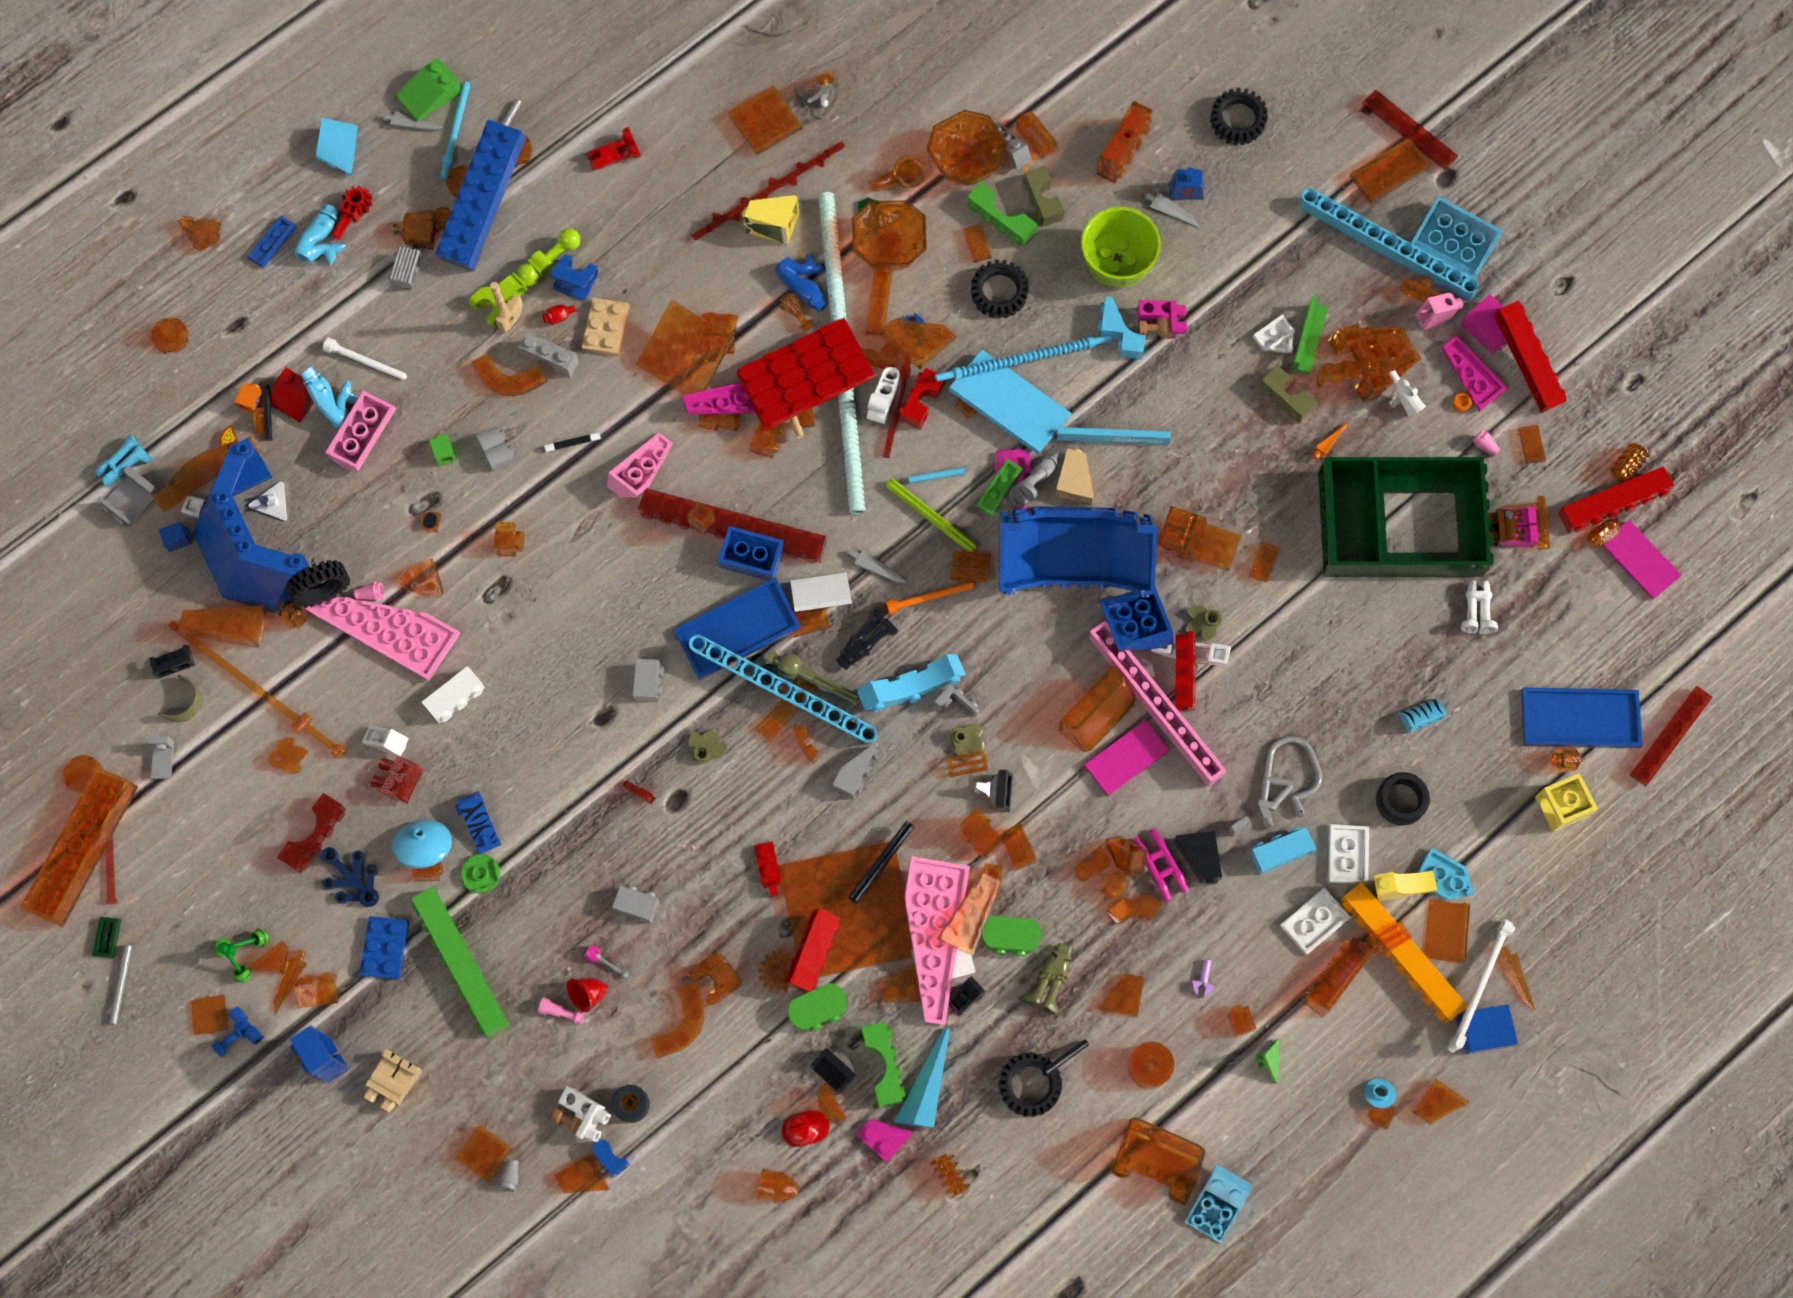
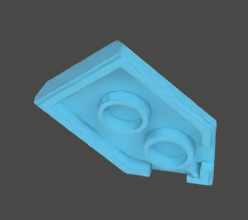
M1431 847L1417 873L1434 872L1438 891L1433 893L1447 901L1475 894L1468 877L1467 868Z

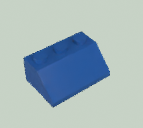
M729 526L718 559L719 567L769 581L777 575L784 540Z

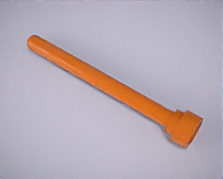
M970 581L901 601L890 599L885 601L888 615L897 614V611H900L901 608L974 588L975 584Z

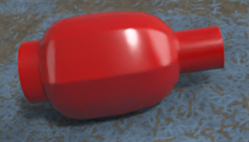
M565 305L550 307L542 314L545 324L556 325L565 321L569 314L576 312V308L574 305L569 307Z

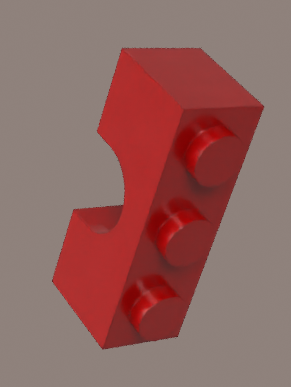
M926 367L922 373L919 372L915 381L917 383L914 388L911 387L907 398H909L907 403H903L899 410L902 422L921 430L929 415V407L923 405L920 399L924 396L938 398L945 385V380L936 381L935 374L939 373Z

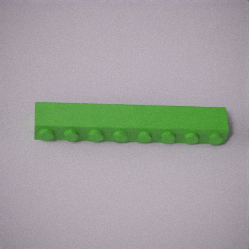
M432 886L411 898L414 902L412 905L414 912L417 916L421 915L423 919L421 922L422 927L426 933L430 932L433 937L430 939L435 949L439 948L442 954L439 956L444 966L448 965L451 970L448 973L453 983L457 982L461 988L458 990L459 995L463 1001L467 999L470 1005L467 1007L472 1018L476 1016L479 1022L477 1028L482 1035L486 1034L490 1038L509 1027L510 1024L435 888Z

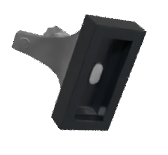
M999 770L997 776L995 775L991 782L975 783L974 793L988 795L996 808L1002 812H1010L1013 774L1008 770Z

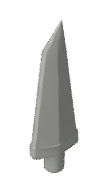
M395 111L393 115L384 113L383 117L384 120L391 122V126L432 131L446 128L422 119L417 122L413 116Z
M1149 192L1147 193L1145 199L1152 202L1151 209L1200 228L1193 215L1161 192H1158L1156 196Z
M851 549L848 556L856 560L854 565L895 583H909L865 550L858 553Z

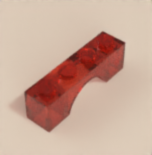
M322 793L312 807L316 816V827L313 833L307 839L300 842L288 841L277 856L280 861L300 874L309 867L313 855L321 850L325 838L331 836L337 821L340 822L345 816L346 808L325 793Z

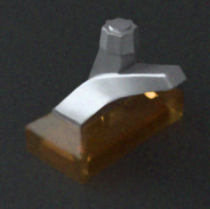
M832 72L814 75L815 82L820 85V90L808 99V103L821 97V106L829 105V100H827L831 83L835 80L834 73Z

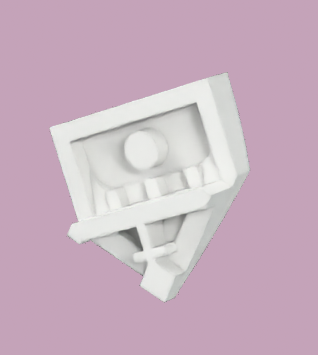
M1282 314L1252 337L1263 351L1292 353L1295 330H1293Z

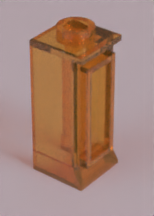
M1032 111L1023 113L1017 118L1016 129L1020 131L1034 148L1041 160L1056 151L1057 141ZM1031 126L1047 146H1041L1027 128Z

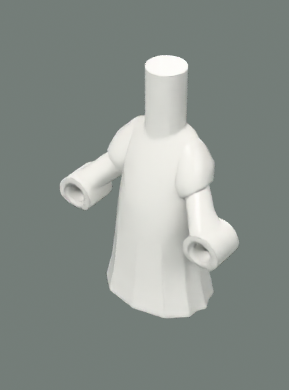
M1394 369L1388 373L1394 382V394L1390 401L1391 407H1395L1401 402L1408 417L1413 416L1426 407L1418 397V390L1415 387H1410L1408 381L1400 379Z

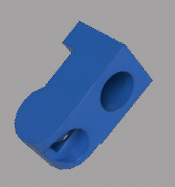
M598 1140L594 1144L593 1151L614 1178L631 1165L625 1157H622L620 1160L613 1152L612 1145L607 1140Z

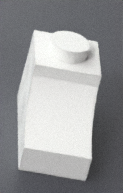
M369 725L361 743L392 755L401 756L409 738L393 729Z

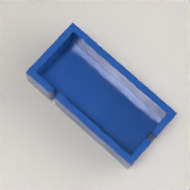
M310 1025L290 1038L292 1042L290 1048L296 1056L299 1055L302 1059L300 1064L306 1073L309 1072L311 1076L314 1075L315 1078L330 1083L350 1070L341 1054L334 1058L330 1057L337 1053L338 1049L329 1035Z

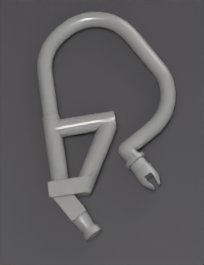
M1296 736L1283 737L1276 740L1268 749L1261 795L1257 805V809H1259L1263 820L1267 824V829L1275 826L1272 822L1270 811H1275L1293 789L1295 780L1271 776L1273 757L1278 747L1287 743L1301 745L1306 750L1316 774L1315 782L1311 788L1291 796L1292 806H1294L1297 816L1301 818L1305 814L1301 805L1302 802L1299 800L1313 795L1321 786L1322 770L1312 747L1302 738ZM1270 784L1284 786L1272 802L1268 801Z

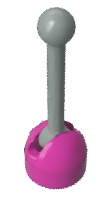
M592 944L586 952L584 958L588 961L596 962L599 960L621 974L623 979L628 978V972L620 970L602 958L600 949Z

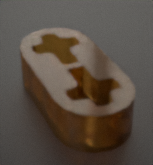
M1608 519L1591 531L1587 536L1590 546L1592 548H1599L1614 538L1621 531L1618 520Z

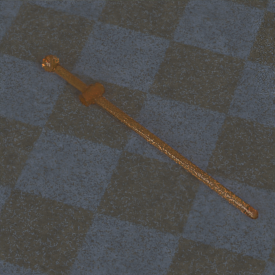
M171 621L169 623L172 630L294 722L291 728L298 734H301L302 731L308 732L331 750V755L337 759L345 755L346 747L340 743L335 744L311 726L310 723L313 719L304 712L301 716L297 715L176 622Z

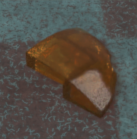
M433 559L424 561L395 575L399 583L407 591H414L421 594V597H435L444 594L441 579Z

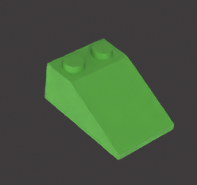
M436 58L425 65L401 89L396 98L418 122L461 94L460 83L440 59Z

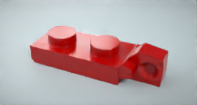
M773 841L754 845L762 885L764 888L769 887L771 897L779 896L776 885H781V876Z

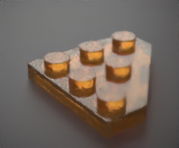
M902 320L890 321L879 333L918 369L924 367L956 338V335L943 324Z

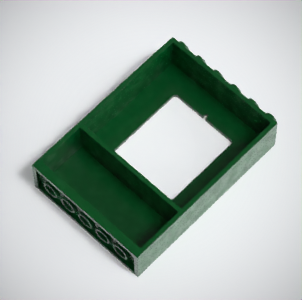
M1324 457L1318 469L1323 577H1483L1494 563V555L1490 552L1493 540L1492 535H1489V529L1491 528V518L1488 517L1490 500L1486 496L1489 484L1488 481H1485L1487 464L1484 463V457ZM1453 493L1455 495L1456 522H1460V524H1457L1458 552L1389 553L1386 540L1384 494Z

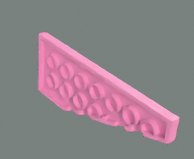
M331 597L329 602L323 601L321 605L316 603L314 607H310V605L307 608L301 607L430 681L460 635L459 631L428 613H418L408 609H398L388 605L363 600L358 601L347 597H336L334 599Z
M911 856L904 898L924 1022L945 1025L970 866Z

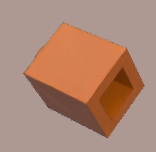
M243 383L235 399L237 407L252 414H255V411L258 412L263 401L261 387L254 383L250 385Z

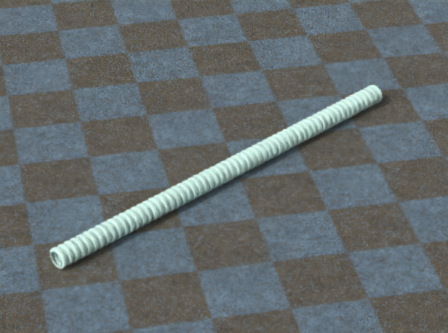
M823 192L819 194L818 199L823 250L825 251L824 260L826 280L828 282L830 321L832 323L844 317L846 319L844 288L842 287L843 277L842 267L840 266L841 257L837 235L835 199L833 193ZM854 388L838 395V403L840 404L839 413L842 425L841 434L843 436L845 474H847L846 485H848L849 512L861 514L866 511V508L864 507L865 498L863 496V480L861 479L862 469L860 468L861 458L859 438L857 436L855 398H853Z

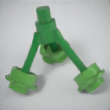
M257 928L251 933V939L232 943L227 938H220L219 941L214 943L215 954L218 957H227L235 967L232 972L235 982L245 983L251 978L252 974L251 968L246 965L239 966L235 961L236 948L250 943L255 947H264L269 941V935L263 929Z

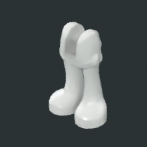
M1470 580L1466 592L1468 602L1467 618L1461 623V630L1470 634L1478 631L1477 602H1480L1479 633H1495L1498 631V624L1490 618V599L1492 598L1489 582L1482 581L1481 591H1476V580Z

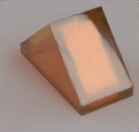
M281 941L249 966L256 972L284 975L289 946Z

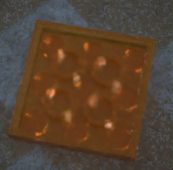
M774 86L769 87L728 111V116L756 155L761 154L802 129V124Z

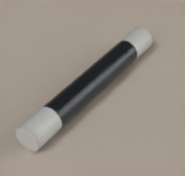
M599 432L544 446L546 452L600 440L601 438Z

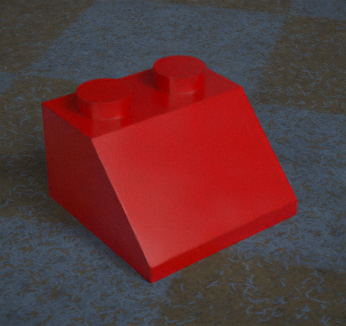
M285 367L274 383L270 398L271 406L301 422L314 402L306 389V385L303 384L304 379L299 374Z

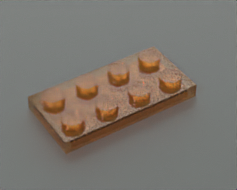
M1407 138L1350 173L1349 177L1369 203L1372 204L1429 169L1430 163L1410 138Z

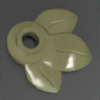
M1193 606L1187 609V613L1192 620L1188 623L1186 632L1194 631L1195 635L1201 634L1204 641L1212 639L1216 634V627L1220 625L1222 620L1220 613L1216 610H1207L1203 606ZM1213 617L1215 621L1210 622L1208 618Z
M969 724L965 728L957 727L951 731L950 740L955 745V753L960 759L967 761L970 753L979 754L985 752V744L980 738L984 732L982 726ZM958 733L963 735L962 740L957 738Z
M715 729L705 732L702 736L693 731L689 738V745L693 750V760L698 764H705L710 759H718L727 750V744L718 743V735ZM701 752L706 754L703 758H700L698 755Z

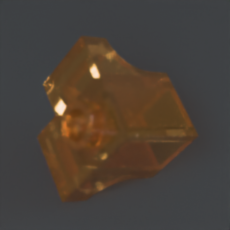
M496 522L494 550L497 556L516 557L517 552H523L525 533L524 531H516L515 522Z

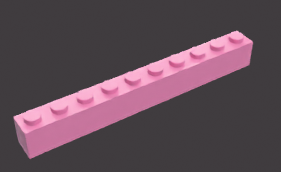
M1104 621L1091 630L1089 634L1090 641L1205 784L1210 787L1222 778L1226 769L1130 650L1117 649L1108 623Z

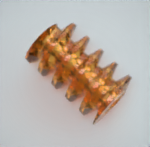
M1630 443L1610 469V474L1620 483L1633 479L1634 475L1638 473V469L1642 468L1641 463H1645L1646 458L1650 456V452L1640 444Z
M946 1153L933 1160L930 1165H937L934 1173L941 1172L937 1178L938 1180L945 1179L942 1187H949L946 1194H953L950 1198L951 1200L965 1192L971 1184H963L967 1177H960L959 1175L963 1170L955 1169L959 1164L958 1161L951 1162L955 1155H947Z

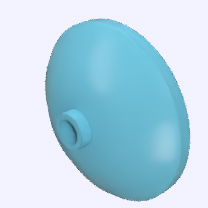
M417 820L405 825L396 833L392 842V850L395 858L404 866L426 868L439 863L447 856L451 849L452 838L449 830L440 822Z

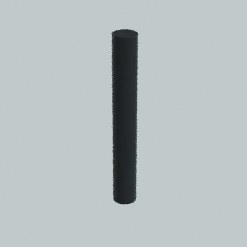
M262 385L265 440L271 441L273 439L270 385Z
M1084 1039L1043 1068L1041 1070L1042 1074L1048 1076L1087 1048L1089 1046L1088 1041Z

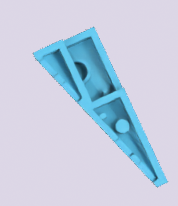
M943 1028L895 1119L896 1124L934 1129L950 1029Z

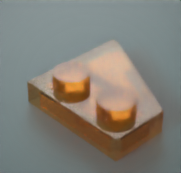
M1124 973L1100 1006L1099 1011L1138 1017L1144 977Z
M590 1154L554 1175L564 1194L609 1190L606 1181Z

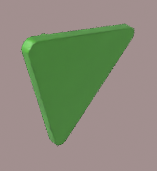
M1275 1039L1264 1053H1257L1255 1062H1259L1258 1068L1268 1069L1274 1084L1278 1083L1279 1039Z

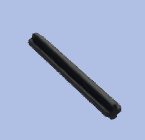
M906 821L851 892L849 899L852 902H859L913 831L914 826L910 822Z

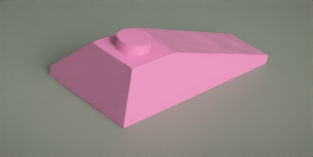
M661 433L656 434L608 473L607 487L620 498L637 497L650 486L673 443Z

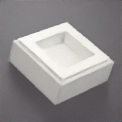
M187 495L181 513L199 518L206 500Z

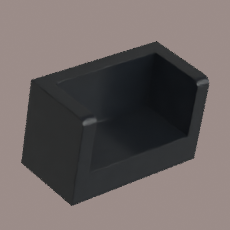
M827 1048L810 1065L811 1069L840 1095L857 1077L848 1066Z

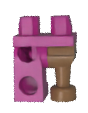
M1139 300L1137 305L1138 334L1146 335L1147 332H1155L1160 337H1169V339H1175L1176 334H1186L1187 323L1177 322V317L1186 316V306L1176 305V300H1171L1170 302ZM1156 320H1157V323H1155V324H1147V322H1146V321H1156Z

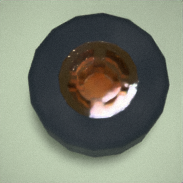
M636 1085L621 1087L612 1098L614 1113L625 1122H638L649 1111L650 1101L648 1095L642 1088Z

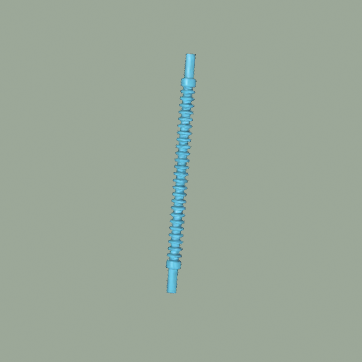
M1112 336L1087 337L1086 340L1082 338L1081 341H1072L1071 344L1067 342L1066 345L1064 343L1061 346L1057 344L1056 347L1052 345L1051 348L1048 346L1046 349H1037L1036 352L1032 350L1031 353L1027 351L1026 354L1022 352L1021 355L1017 353V356L1013 354L1012 357H1002L1001 360L997 358L996 361L992 359L991 362L987 360L986 363L982 361L981 364L967 365L966 368L964 366L961 369L956 367L952 371L935 374V379L937 382L951 378L960 379L962 376L966 377L967 374L971 376L972 373L974 375L977 372L981 374L982 371L986 373L987 370H996L997 367L1001 369L1002 366L1006 368L1007 365L1009 367L1012 364L1016 366L1017 363L1021 365L1022 362H1031L1032 359L1036 361L1037 358L1041 360L1042 357L1044 359L1047 356L1051 358L1052 355L1056 357L1057 354H1066L1067 351L1071 353L1072 350L1074 352L1077 349L1081 351L1082 348L1086 350L1087 347L1090 349L1094 348L1095 345L1111 342Z

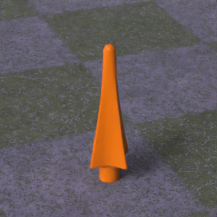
M1344 423L1332 435L1316 445L1312 455L1314 460H1318L1320 457L1323 459L1334 442L1346 429L1347 424Z

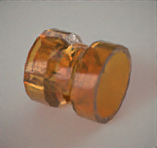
M440 207L434 212V219L441 231H444L451 211L446 207Z

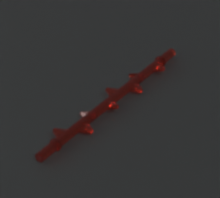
M840 141L831 148L825 149L823 153L807 163L797 162V169L780 180L772 177L768 178L769 186L751 198L741 197L740 205L724 215L712 213V222L692 234L693 240L696 241L707 233H711L712 230L730 219L740 222L741 212L745 206L748 207L751 200L768 199V195L785 184L797 186L798 176L814 166L824 167V160L831 158L833 154L845 147L844 143Z

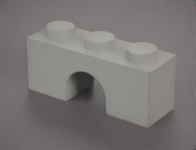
M526 332L518 346L522 357L536 363L539 360L545 361L553 367L554 371L570 378L579 363L576 353Z

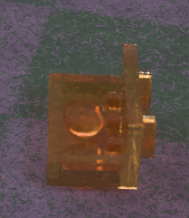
M953 551L951 580L988 583L991 554Z
M327 972L314 977L304 975L297 979L294 989L298 1008L338 1003L337 974Z

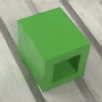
M447 434L437 435L429 440L439 467L457 461Z

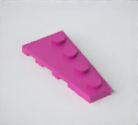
M1457 335L1442 347L1443 353L1479 413L1507 390L1508 387Z
M741 383L682 396V401L688 415L755 413Z

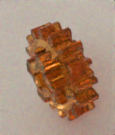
M782 950L777 955L772 951L771 957L765 955L766 962L760 961L763 968H759L758 972L763 975L759 977V980H765L763 987L765 988L769 985V992L776 989L777 994H780L781 989H784L785 993H788V987L794 989V987L787 984L779 985L781 981L786 979L788 964H792L794 957L790 958L791 954L789 951L786 955H783ZM781 959L778 963H771L774 960ZM781 968H783V972L785 974H779V976H777L775 970H780ZM767 970L773 975L771 981L767 978Z

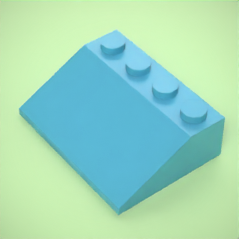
M1438 196L1411 244L1475 279L1504 231Z

